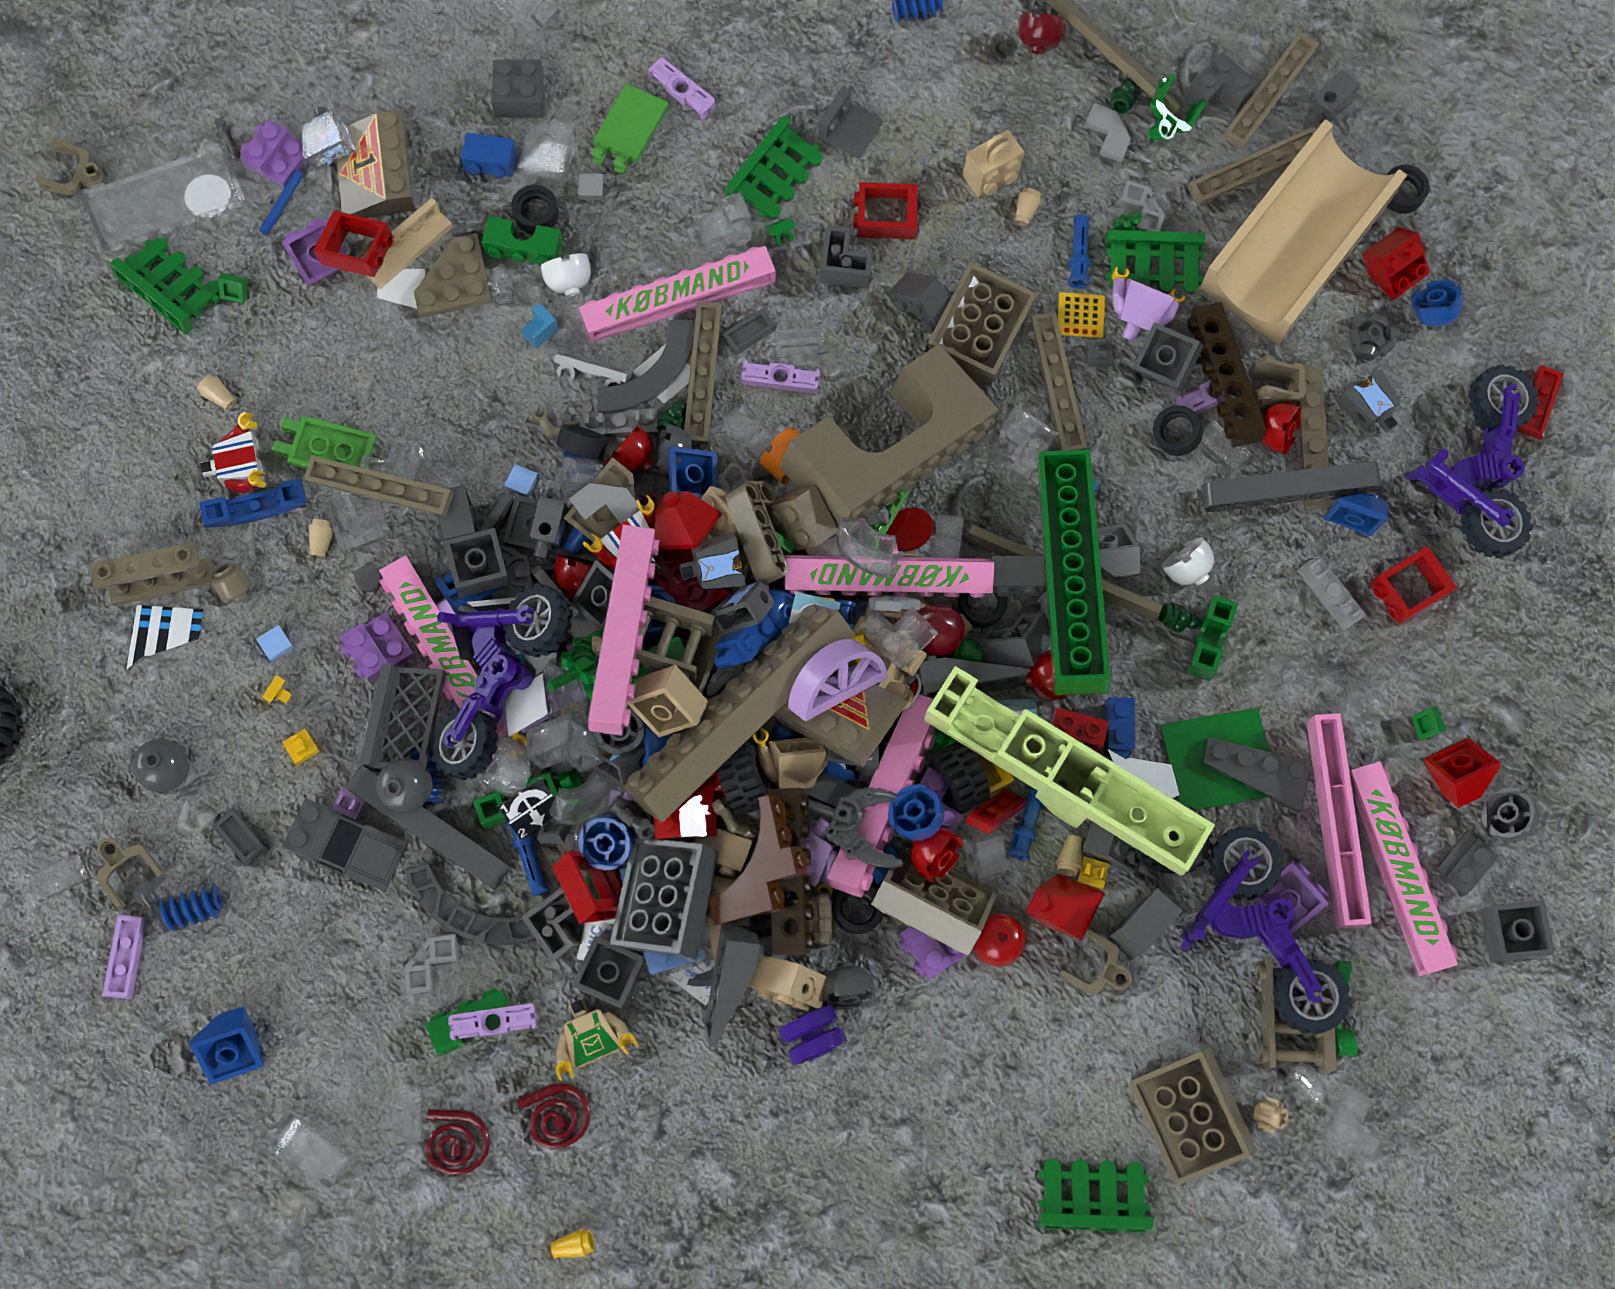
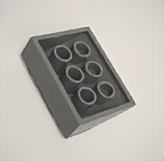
M633 837L634 844L628 859L610 945L669 957L696 960L719 852L703 844L657 839L642 840L638 837Z

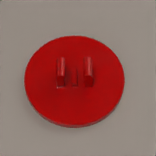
M902 509L898 511L884 536L885 541L892 549L901 552L918 549L930 539L934 530L933 520L923 509Z

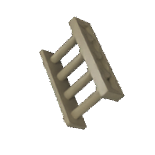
M195 541L90 564L93 589L97 590L108 587L110 602L113 606L211 586V577L214 570L213 560L210 557L199 560L197 543Z
M651 597L650 603L645 602L644 611H648L646 627H640L639 635H643L644 638L650 620L662 621L666 625L655 654L643 650L636 651L635 659L639 660V664H642L643 667L655 671L676 665L691 682H695L697 667L691 665L701 636L704 634L712 636L715 626V615ZM678 627L691 631L681 661L665 657L674 631ZM593 636L592 652L600 656L603 638Z
M1273 957L1261 960V964H1258L1257 978L1261 981L1263 1046L1260 1047L1259 1058L1260 1062L1264 1063V1070L1276 1068V1061L1314 1062L1315 1065H1318V1072L1330 1073L1336 1071L1335 1027L1329 1031L1313 1035L1314 1038H1317V1049L1314 1051L1276 1050L1275 1033H1303H1300L1297 1029H1291L1287 1026V1022H1275L1273 978L1277 979L1283 970L1282 968H1273ZM1323 960L1327 965L1332 964V960ZM1317 979L1320 986L1324 985L1322 981ZM1328 988L1321 992L1322 997L1331 999ZM1294 1002L1296 1007H1302L1298 1002ZM1318 1003L1323 1014L1327 1012L1330 1004Z

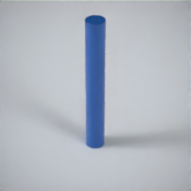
M294 171L260 227L259 231L262 234L268 235L304 176L300 171Z

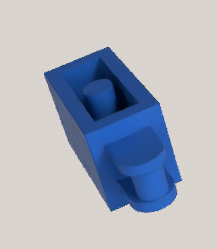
M766 615L760 624L725 634L715 644L719 651L714 657L715 665L723 669L727 666L730 667L751 661L778 632L769 616Z
M1108 697L1103 704V720L1109 721L1104 740V755H1110L1109 749L1127 759L1135 750V698Z

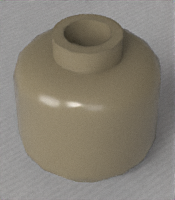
M227 562L213 570L211 585L222 600L238 602L247 596V590L250 588L251 582L241 566Z

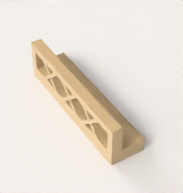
M433 198L428 200L392 231L394 236L393 245L388 249L382 267L378 269L375 277L367 276L379 289H382L453 228L452 223L440 212L438 204ZM367 253L363 255L361 259H365Z

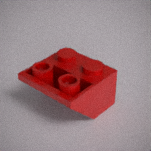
M1398 227L1362 253L1368 274L1393 300L1430 274L1419 232Z

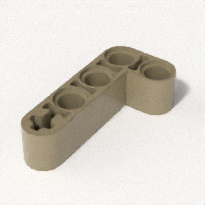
M747 481L726 494V502L753 575L757 582L761 581L766 586L788 573L785 557L766 506L775 502L776 495L771 485L767 482Z

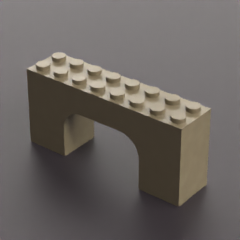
M940 344L903 367L890 393L914 420L918 429L883 452L872 453L858 448L830 416L790 441L779 467L798 489L814 485L817 487L839 530L837 532L838 535L845 530L850 532L860 524V520L865 516L867 519L871 518L878 512L881 505H890L898 497L897 494L902 491L904 493L910 491L916 485V481L919 479L926 480L933 474L935 468L938 466L940 468L945 467L954 455L960 456L965 453L973 442L976 444L981 442L987 436L986 430L995 423L994 417L999 409Z

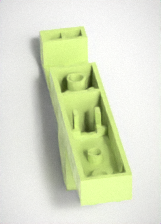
M956 666L953 668L927 709L924 721L1038 790L1035 797L1055 816L1077 829L1088 818L1180 876L1188 872L1215 824L1027 709H1024L1020 716L976 689L978 679ZM1060 781L1064 782L1066 789L1059 786L1058 783ZM1171 831L1178 834L1177 841L1170 840L1169 833Z

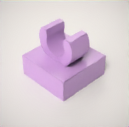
M342 787L332 809L358 820L366 802Z

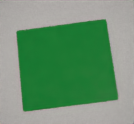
M1258 708L1161 725L1169 762L1172 765L1179 791L1178 800L1180 804L1199 810L1269 797L1257 790L1253 791L1245 787V784L1235 779L1231 780L1202 765L1205 741L1208 737L1269 752Z

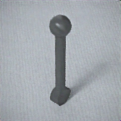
M217 118L214 124L220 129L231 151V158L238 160L240 153L235 150L224 128L225 122L223 119Z

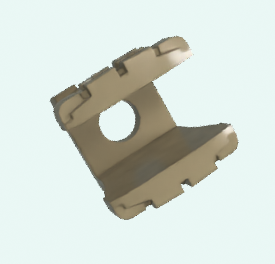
M1264 356L1257 359L1251 365L1248 374L1252 380L1285 382V390L1269 385L1258 389L1254 393L1258 407H1271L1278 403L1294 404L1304 397L1306 372L1302 364L1294 362L1292 365L1274 360L1272 356Z
M819 894L809 898V904L812 903L813 920H809L810 931L814 933L815 943L826 946L832 943L833 908L829 894ZM790 900L787 902L790 906L793 907L797 904L798 900ZM791 919L788 923V930L792 934H796L799 930V923L796 919Z

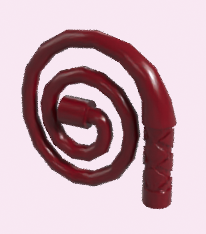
M548 1084L547 1087L545 1086L517 1100L521 1110L550 1097V1095L554 1096L559 1093H569L582 1103L585 1114L584 1122L579 1132L563 1142L555 1143L545 1141L538 1135L536 1130L537 1117L542 1110L552 1105L566 1108L571 1115V1123L565 1131L552 1133L547 1129L546 1123L551 1117L555 1118L553 1122L557 1131L567 1126L564 1116H561L557 1111L547 1112L542 1117L540 1124L542 1133L549 1139L560 1140L574 1132L577 1124V1112L567 1101L555 1098L543 1102L536 1108L531 1116L529 1129L532 1138L540 1146L549 1149L565 1148L583 1137L589 1126L591 1110L588 1100L579 1089L570 1084Z
M428 1109L427 1120H452L469 1122L475 1125L480 1130L484 1142L481 1155L469 1167L461 1169L447 1168L440 1165L433 1157L432 1143L436 1137L446 1130H457L466 1135L468 1139L469 1149L467 1154L460 1159H450L442 1151L445 1142L453 1141L450 1156H461L462 1145L457 1136L450 1134L443 1136L437 1143L436 1153L440 1161L450 1166L463 1165L472 1157L475 1150V1140L470 1130L461 1124L451 1123L442 1125L432 1132L426 1142L425 1152L429 1163L436 1170L448 1175L467 1174L481 1166L488 1156L490 1147L489 1131L483 1120L474 1113L463 1109Z

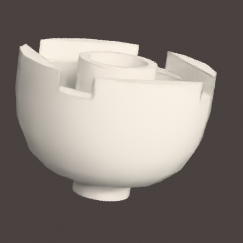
M582 253L569 255L567 259L555 258L543 263L540 267L546 285L556 293H565L566 297L580 294L579 289L586 286L591 276L588 256Z
M1203 537L1187 542L1183 545L1185 547L1179 553L1175 550L1162 563L1164 572L1172 581L1180 585H1191L1193 583L1200 585L1210 577L1208 573L1213 568L1214 554L1210 545Z

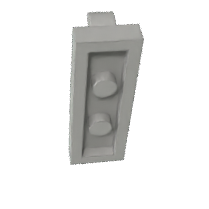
M564 351L556 353L554 360L555 363L562 364L557 369V376H562L564 369L567 368L571 372L570 380H573L577 377L578 369L585 372L584 376L588 378L599 379V376L608 377L609 379L605 381L604 387H610L611 382H616L617 385L624 384V382L626 383L631 380L633 371Z
M657 408L630 409L611 414L598 413V411L582 412V427L598 432L605 437L629 436L637 425L648 435H658L656 428L658 420Z
M1319 555L1297 570L1343 631L1366 616L1349 591Z

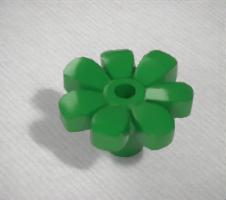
M1132 212L1127 216L1122 214L1112 221V225L1115 230L1136 231L1134 225L1141 223L1142 212Z

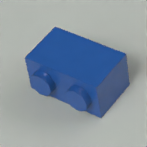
M466 132L461 154L464 170L473 174L486 173L495 177H512L517 154L515 141L509 138Z

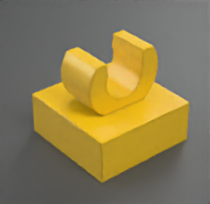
M276 675L261 699L270 704L275 697L286 704L292 694L281 688L286 680Z
M305 728L282 742L297 766L320 752Z
M1083 857L1077 882L1102 891L1109 863Z

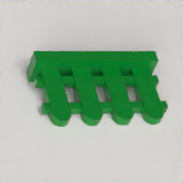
M785 115L780 118L729 181L724 193L731 200L738 194L740 196L738 201L742 204L747 201L760 211L758 216L762 219L765 216L772 220L777 219L781 213V208L776 203L779 198L785 202L792 201L795 190L790 186L791 183L795 181L798 184H805L809 178V173L804 167L807 163L813 167H818L823 160V155L818 151L820 146L816 143L811 146L798 136L800 131L796 128L793 131L790 130L791 119ZM778 142L782 143L780 148L776 147ZM787 149H790L802 159L799 164L785 154ZM764 159L768 161V163L765 166L761 164L764 161ZM773 166L788 176L785 181L770 171ZM750 177H753L754 180L750 184L747 180ZM762 184L774 195L770 199L756 187Z
M1108 230L1104 237V247H1110V249L1105 250V256H1110V273L1105 274V281H1110V288L1113 290L1114 281L1112 280V274L1115 268L1118 267L1117 272L1119 275H1124L1126 257H1134V274H1128L1125 281L1131 279L1148 287L1150 282H1158V288L1162 293H1169L1173 289L1174 283H1182L1183 291L1187 294H1193L1198 289V284L1203 282V276H1199V259H1203V252L1199 250L1206 242V233ZM1150 248H1159V250H1150ZM1150 258H1158V275L1150 274ZM1174 258L1183 259L1182 275H1174Z
M156 238L152 242L148 239L144 242L145 247L136 255L125 257L126 263L118 257L110 263L113 273L119 281L185 335L193 330L190 319L194 317L197 320L201 317L200 311L211 302L216 304L220 301L218 297L220 295L218 282L210 281L205 285L201 283L204 275L200 267L194 266L185 270L183 268L186 265L184 254L174 252L168 256L166 252L169 247L164 238ZM159 258L163 261L151 271L146 269ZM175 273H178L180 277L169 286L164 283ZM195 287L198 291L185 301L182 297Z
M1050 1158L1044 1163L1043 1171H1038V1179H1044V1200L1038 1201L1039 1208H1044V1213L1037 1217L1038 1229L1149 1233L1154 1229L1153 1217L1145 1216V1212L1151 1211L1150 1204H1145L1144 1183H1149V1175H1144L1143 1166L1139 1162H1131L1126 1167V1174H1116L1115 1164L1106 1160L1099 1165L1098 1173H1090L1088 1164L1084 1160L1078 1159L1071 1165V1172L1061 1171L1060 1162L1057 1159ZM1061 1180H1071L1072 1201H1062ZM1089 1181H1099V1202H1089ZM1117 1182H1126L1127 1203H1117ZM1062 1209H1072V1214H1062ZM1090 1210H1099L1100 1215H1090ZM1118 1211H1127V1216H1118Z

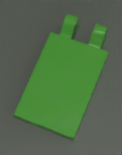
M626 84L593 140L595 145L592 151V155L595 156L593 162L602 165L607 154L611 152L617 155L613 162V165H616L614 171L622 175L625 173L630 161L637 164L666 114L669 102Z
M302 415L300 422L282 418L280 428H283L282 432L295 435L292 445L275 441L272 451H275V456L288 457L287 462L289 465L307 469L311 455L367 469L377 436L373 433Z

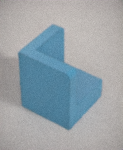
M540 303L532 309L534 319L521 329V334L536 349L559 330L556 319Z

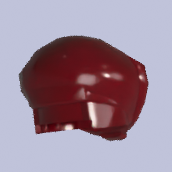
M934 604L906 615L903 625L906 628L911 644L927 654L926 657L936 656L937 659L953 654L959 648L965 630L964 621L957 612L950 607Z

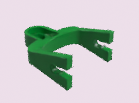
M1173 74L1169 75L1167 79L1162 78L1159 80L1150 104L1152 112L1158 117L1155 126L1150 127L1148 130V137L1150 140L1153 138V142L1168 140L1173 137L1175 132L1185 133L1190 131L1207 103L1203 99L1198 101L1197 104H1190L1185 121H1181L1172 115L1165 107L1163 98L1176 78Z

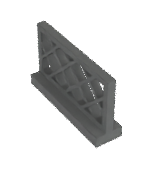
M382 663L360 759L361 765L371 772H380L383 767L389 764L383 762L385 753L393 748L398 756L392 761L406 759L415 750H418L420 753V765L426 770L432 743L431 737L434 733L446 677L444 670L395 667L392 664ZM402 675H410L415 681L403 690L400 686ZM429 677H437L436 684L427 691L422 683ZM419 686L424 694L412 703L407 695ZM405 698L409 706L397 714L395 706L400 700ZM428 699L431 703L430 710L421 716L416 708ZM414 711L419 719L407 728L402 719ZM399 723L404 731L392 740L389 735L390 729ZM423 724L426 728L425 735L416 741L411 733ZM408 736L413 744L401 753L396 745Z

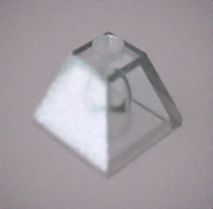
M553 119L532 125L517 169L563 182L578 141L575 125Z

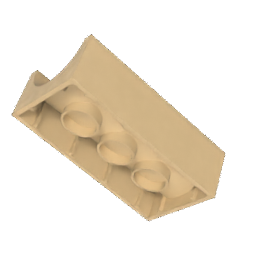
M1326 119L1212 262L1199 288L1200 291L1216 302H1222L1223 307L1277 345H1280L1391 202L1407 176L1400 169L1391 175H1380L1367 171L1355 164L1336 144L1332 133L1333 124Z

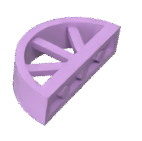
M843 639L835 641L818 651L800 671L791 689L788 709L804 721H807L887 678L886 666L877 654L856 640ZM862 658L858 664L848 668L849 661ZM838 669V674L829 678L830 675Z

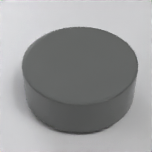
M366 565L357 570L355 583L359 589L364 592H374L381 586L379 580L382 579V576L377 568Z

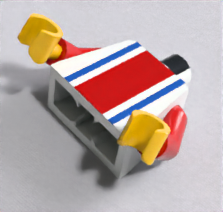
M246 412L241 413L238 417V424L219 443L212 446L214 460L200 463L204 477L217 475L218 480L224 487L241 494H246L257 487H266L264 480L266 473L263 472L258 441L251 431L248 432L249 429L257 428V422L250 421L254 414Z
M646 495L648 503L645 506H641L637 500L636 505L639 511L606 536L600 539L595 534H591L595 539L594 543L589 546L584 541L583 545L593 552L603 564L615 568L623 525L655 529L656 511L650 496ZM652 557V563H656V566H655V572H656L658 569H660V566L657 564V562H656V561L654 560V558Z

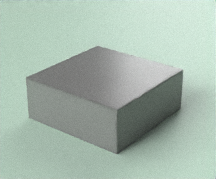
M579 173V200H603L604 175Z

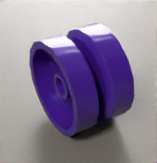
M832 1005L811 1012L778 1029L779 1035L785 1044L801 1040L800 1044L792 1047L788 1052L793 1066L822 1057L832 1052L833 1048L848 1041L842 1027L824 1030L825 1027L833 1024L837 1019Z

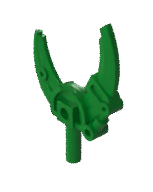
M605 627L592 632L586 637H575L573 639V649L561 654L562 668L569 671L547 682L551 691L577 678L586 684L595 683L599 659L594 655L596 653L592 652L593 636L603 638ZM639 664L638 672L643 669L642 664Z

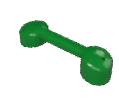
M1335 961L1333 964L1336 967L1335 970L1343 974L1345 977L1343 980L1345 984H1348L1352 968L1351 961ZM1341 1022L1335 1027L1336 1054L1339 1056L1357 1057L1358 1047L1354 1032L1351 1029H1342Z

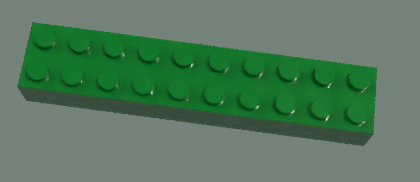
M1090 449L1038 452L1037 469L1054 695L1109 693L1111 677Z

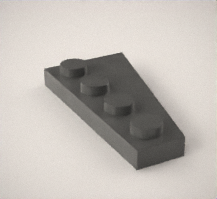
M1209 737L1206 739L1202 765L1231 780L1235 779L1245 784V787L1253 791L1257 790L1269 796V799L1282 803L1297 813L1302 812L1310 766L1309 761Z

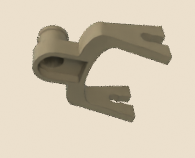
M55 137L52 138L51 142L55 145L57 152L79 156L77 171L70 182L65 185L39 175L35 178L37 183H40L39 187L42 190L69 196L76 195L82 186L97 189L102 187L106 181L102 170L95 163L91 162V157L86 149Z
M106 838L98 844V855L106 865L100 869L96 879L116 908L123 909L127 904L110 885L109 879L114 871L126 861L136 856H143L157 877L164 878L167 876V873L144 846L134 845L124 849L119 841L112 838ZM109 845L115 846V852L113 854L109 853Z
M1087 930L1084 938L1106 948L1108 951V959L1102 973L1091 984H1086L1063 970L1060 973L1059 979L1091 995L1098 994L1105 984L1118 991L1127 989L1131 984L1132 976L1126 968L1116 964L1119 956L1118 947L1094 932ZM1123 977L1125 983L1118 984L1115 981V978Z

